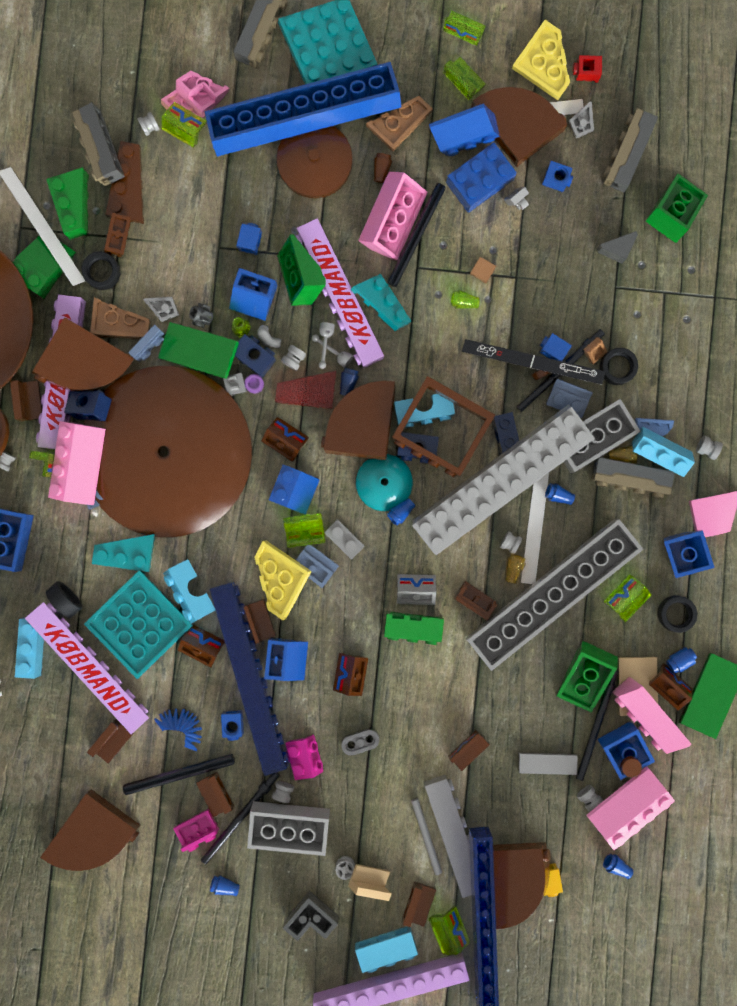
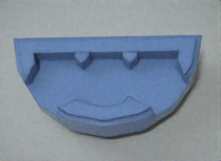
M635 418V423L639 429L643 426L662 437L672 429L674 424L673 420Z

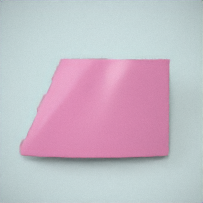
M189 71L176 80V90L162 98L161 104L185 130H188L193 125L188 121L181 122L180 115L177 116L170 111L173 109L172 107L175 106L184 112V119L192 116L200 121L205 116L204 111L212 110L229 92V88L226 85L224 87L212 82V79Z
M737 491L690 500L689 505L695 531L703 530L705 537L730 532L737 508Z

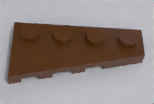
M120 141L118 159L125 177L112 183L105 215L111 217L113 212L131 217V222L144 224L141 147L139 144Z

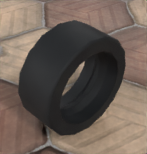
M102 251L89 254L84 259L81 267L85 281L98 290H108L114 287L121 275L118 262L109 253ZM99 260L109 262L112 267L111 276L103 282L95 281L90 274L91 266Z
M614 348L604 355L599 367L601 371H606L605 381L613 385H623L635 377L639 366L635 354L629 349ZM614 356H623L630 363V370L626 376L617 378L610 374L608 363Z
M57 581L46 590V596L50 603L65 617L72 618L82 609V603L79 598L64 583Z
M674 595L667 597L661 602L657 615L659 622L664 628L672 632L682 633L694 626L698 613L696 606L691 600ZM673 603H682L688 609V618L682 625H673L667 619V609Z

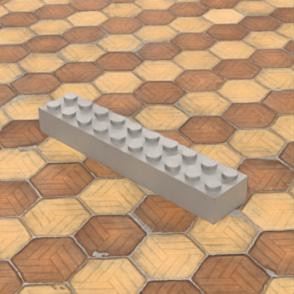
M567 405L412 520V526L432 552L437 555L595 438L574 409Z
M620 519L612 520L465 639L492 671L644 549Z

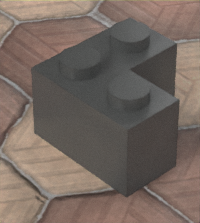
M309 890L286 917L283 929L298 941L311 926L326 939L338 925L339 915Z

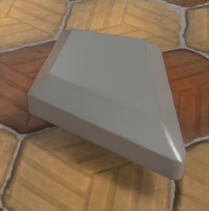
M591 101L568 121L576 139L594 131Z
M172 297L143 299L161 322L179 316Z

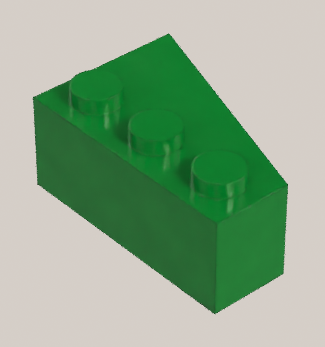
M82 167L46 179L63 233L70 240L88 234L87 199L89 197V175Z
M386 611L384 637L389 640L406 639L407 642L418 643V640L425 641V644L437 645V642H442L444 618Z

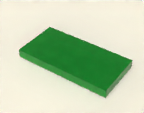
M170 322L158 358L227 379L239 342Z
M709 653L692 691V700L687 703L679 723L714 739L717 738L737 693V664Z

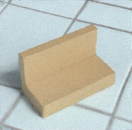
M356 864L348 887L355 895L389 901L391 893L385 885L390 871Z

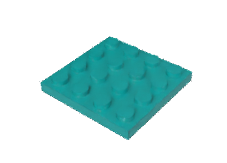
M334 0L278 18L279 27L305 84L378 65L350 0Z
M141 570L84 623L136 679H139L194 625L185 619L183 613Z

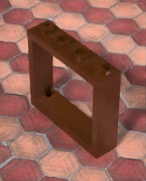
M427 376L392 439L395 440L394 444L398 445V447L411 449L410 453L418 458L423 456L428 459L427 463L431 466L444 468V473L453 478L455 476L460 477L495 414ZM427 388L484 420L483 425L458 468L401 435Z

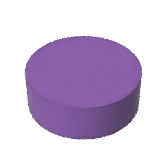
M251 374L245 379V388L250 393L257 394L263 390L264 381L259 375Z

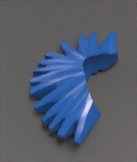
M175 709L174 716L168 710V715L164 711L165 717L162 713L159 714L162 722L157 718L154 719L162 731L174 730L183 732L186 735L184 747L194 751L198 750L191 742L201 743L197 738H202V736L193 732L202 730V727L193 728L199 723V720L195 721L196 716L192 718L194 713L188 717L189 711L185 714V709H182L178 719L177 709Z

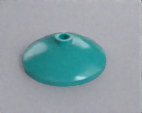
M387 454L386 460H366L356 476V489L359 497L367 506L378 511H389V509L404 502L409 498L413 487V478L409 467L400 458ZM383 478H386L388 480V484L386 486L381 484V480Z

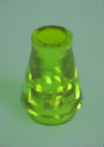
M461 290L453 291L451 306H454L455 309H478L480 297H475Z
M236 317L232 322V332L236 336L243 337L244 334L247 335L249 333L250 323L244 318Z

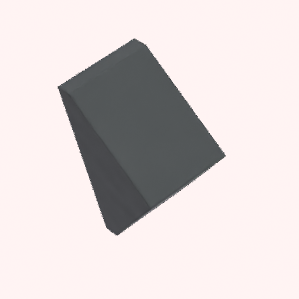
M637 231L600 244L597 252L622 264L627 259L637 238Z

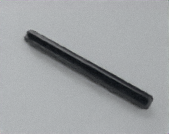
M441 183L436 184L388 279V284L393 287H397L446 189Z
M233 754L127 783L123 786V792L125 795L228 767L235 764V758Z

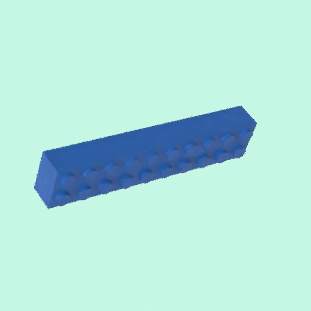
M391 62L204 112L211 142L218 157L401 108V99Z

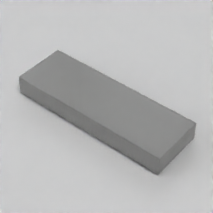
M519 753L518 772L526 774L577 775V754Z

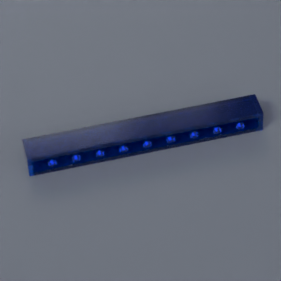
M231 582L211 588L210 593L263 774L266 776L286 770L287 763H290L288 752H284L282 747L284 738L282 733H278L277 730L279 721L277 715H273L271 707H274L271 695L268 696L266 692L268 688L267 680L264 677L262 678L260 670H263L260 658H256L255 651H257L255 640L251 641L249 633H252L249 622H246L244 617L246 613L243 607L245 605L240 603L239 596H241L239 585Z
M489 827L469 828L476 1006H499L493 836Z

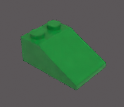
M677 173L645 222L677 243L691 227L708 195Z
M290 234L277 255L291 306L312 305L325 287L326 279L322 274L321 267L294 234Z
M40 235L13 261L22 275L27 288L45 299L63 273V270ZM60 242L72 260L76 252Z
M582 641L556 696L592 713L618 668V657Z

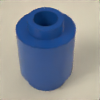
M684 647L670 655L666 663L674 674L677 672L681 673L696 664L695 659L697 656L691 648L687 649Z

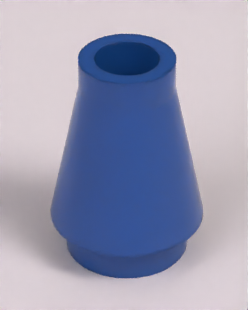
M550 483L546 489L545 498L552 502L572 505L575 500V494L570 493L557 483Z
M407 498L404 502L389 509L387 516L397 526L404 522L416 506Z
M609 854L604 859L603 867L608 873L626 879L632 877L633 869L616 854Z
M221 875L213 876L210 892H214V895L237 896L240 884H236Z

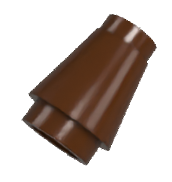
M384 153L376 154L374 158L375 182H385L392 164L391 155Z

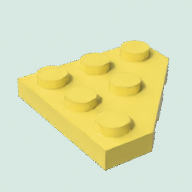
M544 20L513 64L512 69L556 100H559L570 84L566 68L565 51L562 46L561 30L547 20Z
M265 540L262 541L254 558L256 565L259 566L261 574L259 578L262 590L266 594L267 609L281 620H285L306 583L311 570Z

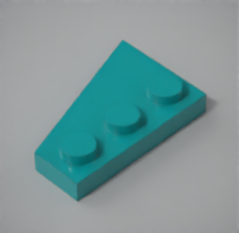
M381 274L351 288V291L354 294L358 293L368 307L371 305L378 312V316L394 331L403 328L411 322V319Z
M155 534L94 545L92 564L150 572Z

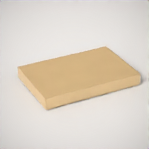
M618 657V686L630 677L642 685L658 704V692L649 685V682L657 675V657ZM618 705V715L627 716L626 713L629 711L625 707L621 708Z

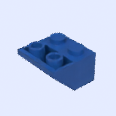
M239 268L232 289L229 309L266 321L278 286L276 280Z
M270 638L268 640L264 679L279 681L305 680L308 641Z

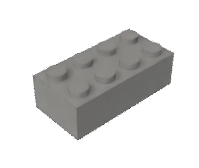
M621 399L583 421L595 439L565 460L564 464L570 473H574L641 432Z
M253 801L250 811L247 848L325 856L330 809Z

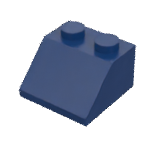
M283 464L269 501L306 515L320 479Z
M703 530L683 532L663 538L675 578L715 568Z
M632 721L597 739L620 780L627 777L620 767L624 758L628 756L636 757L641 763L642 768L655 762L639 730Z

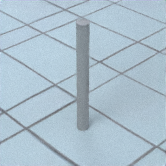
M416 798L411 800L434 873L439 875L442 873L419 800Z

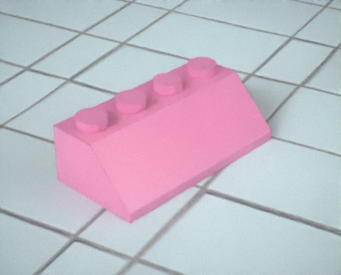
M389 172L358 241L370 250L397 261L428 192L404 172Z
M59 422L48 498L94 505L106 429L74 422Z
M628 677L612 692L616 696L615 702L621 708L625 707L629 711L626 713L627 716L634 723L637 721L640 724L639 730L646 737L649 735L652 738L650 743L658 751L661 749L668 754L691 745L689 740L638 682Z
M646 766L638 776L632 777L586 816L613 850L623 845L632 835L638 833L648 822L654 820L663 810L667 809L674 800Z

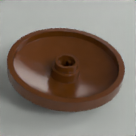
M330 126L282 139L277 150V167L283 182L293 192L307 198H322L335 193L346 183L352 169V151L344 134L336 127Z

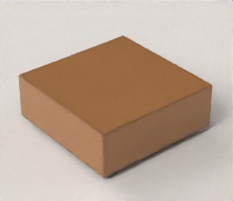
M480 257L470 275L486 284L496 266Z
M598 337L583 349L589 362L593 365L607 353L603 341Z

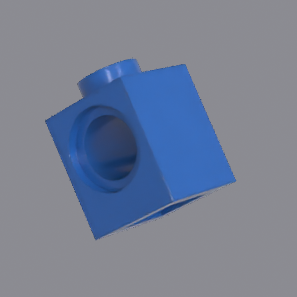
M551 161L542 185L563 192L566 186L570 187L573 180L571 172L573 168ZM555 174H560L563 180H557Z
M254 223L241 225L236 245L239 251L257 255L262 237L261 228H258V225Z
M552 333L549 338L545 336L539 345L542 347L539 353L549 359L562 361L572 345Z
M243 710L223 711L221 714L222 738H228L229 741L239 740V737H242L244 734ZM228 722H235L238 726L237 730H231L228 727Z

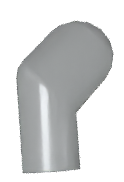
M261 325L257 330V336L262 344L280 348L282 339L271 337L268 331L269 328L266 325Z

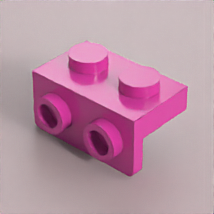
M314 735L303 739L290 740L285 743L295 780L314 778L323 772V763L320 759L318 744Z
M209 808L173 828L182 845L180 848L182 852L186 850L191 852L199 847V843L212 841L216 838V834L219 831V827Z

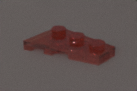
M336 371L277 383L275 402L332 409Z

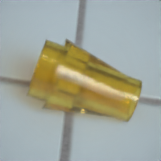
M632 446L609 451V459L631 464L637 463V453L633 452Z
M511 554L507 561L505 581L516 584L526 565V558Z

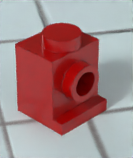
M579 55L577 62L573 64L572 70L573 75H576V81H594V83H598L602 76V56Z

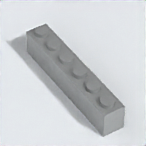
M442 775L425 781V789L462 898L485 891L483 884L486 881L483 871L478 872L476 865L480 863L477 854H472L470 848L474 846L470 834L466 835L464 830L467 827L464 816H459L458 810L461 807L458 798H453L451 792L455 790L452 780H447L446 775Z

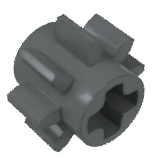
M198 303V306H193L189 312V318L193 320L192 324L202 328L205 325H209L213 320V313L210 311L211 307Z

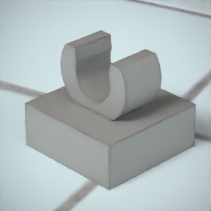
M525 187L517 188L504 201L508 206L515 205L518 210H523L529 205L524 198L529 192Z
M242 373L229 375L227 379L223 378L226 391L231 396L247 392Z

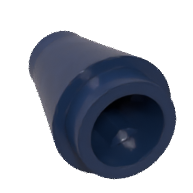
M344 367V371L341 372L339 394L346 396L354 390L360 377L358 376L359 371Z

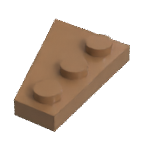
M417 96L402 104L401 108H397L389 113L386 112L380 118L367 122L366 127L394 152L429 116L433 108L420 96Z
M94 297L90 332L97 337L141 339L150 330L151 321L148 318L122 310L115 305L107 304Z

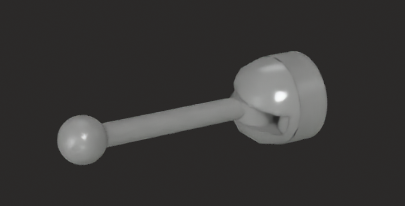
M322 322L319 326V332L324 337L321 362H319L321 369L326 367L327 339L333 335L335 328L334 324Z
M313 335L312 341L318 342L323 346V341L319 339V336ZM327 344L326 348L337 356V362L343 368H346L352 361L353 355L346 351L339 353Z

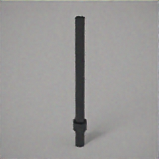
M599 329L590 339L587 338L582 342V346L565 362L574 364L585 354L583 349L597 337L601 339L605 333ZM552 373L517 406V409L523 412L561 375Z
M616 670L603 693L576 776L578 780H584L611 694H613L612 692L616 688L614 685L619 673L618 670Z
M276 770L273 771L266 781H263L258 786L259 790L201 858L202 863L207 864L250 813L253 801L259 802L264 794L267 795L272 789L271 786L280 776Z

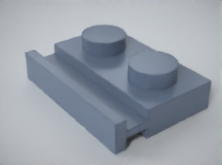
M154 325L128 353L138 362L145 361L151 355L150 351L164 341L163 337L165 334Z
M556 378L546 405L559 410L570 405L577 415L582 418L593 392Z
M310 543L306 545L296 559L297 562L311 570L308 578L321 588L324 587L339 567L338 564Z

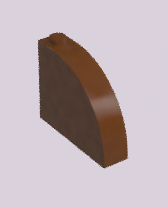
M502 87L493 89L475 98L471 104V108L485 104L495 114L500 137L495 138V141L516 167L564 132L567 126L564 115L558 113L550 102L539 94L523 88Z
M64 317L32 373L35 374L34 378L42 383L47 381L57 387L71 391H90L102 388L115 381L128 369L134 358Z
M395 381L367 383L355 388L341 399L330 416L326 436L322 437L321 448H324L326 454L386 460L396 389Z
M91 789L85 794L40 858L55 867L65 870L83 871L94 869L116 857L129 841L133 843L139 834L137 829L140 827V824Z
M546 842L485 845L481 850L493 929L513 927L525 921L533 914L546 893L550 875V850L546 848Z

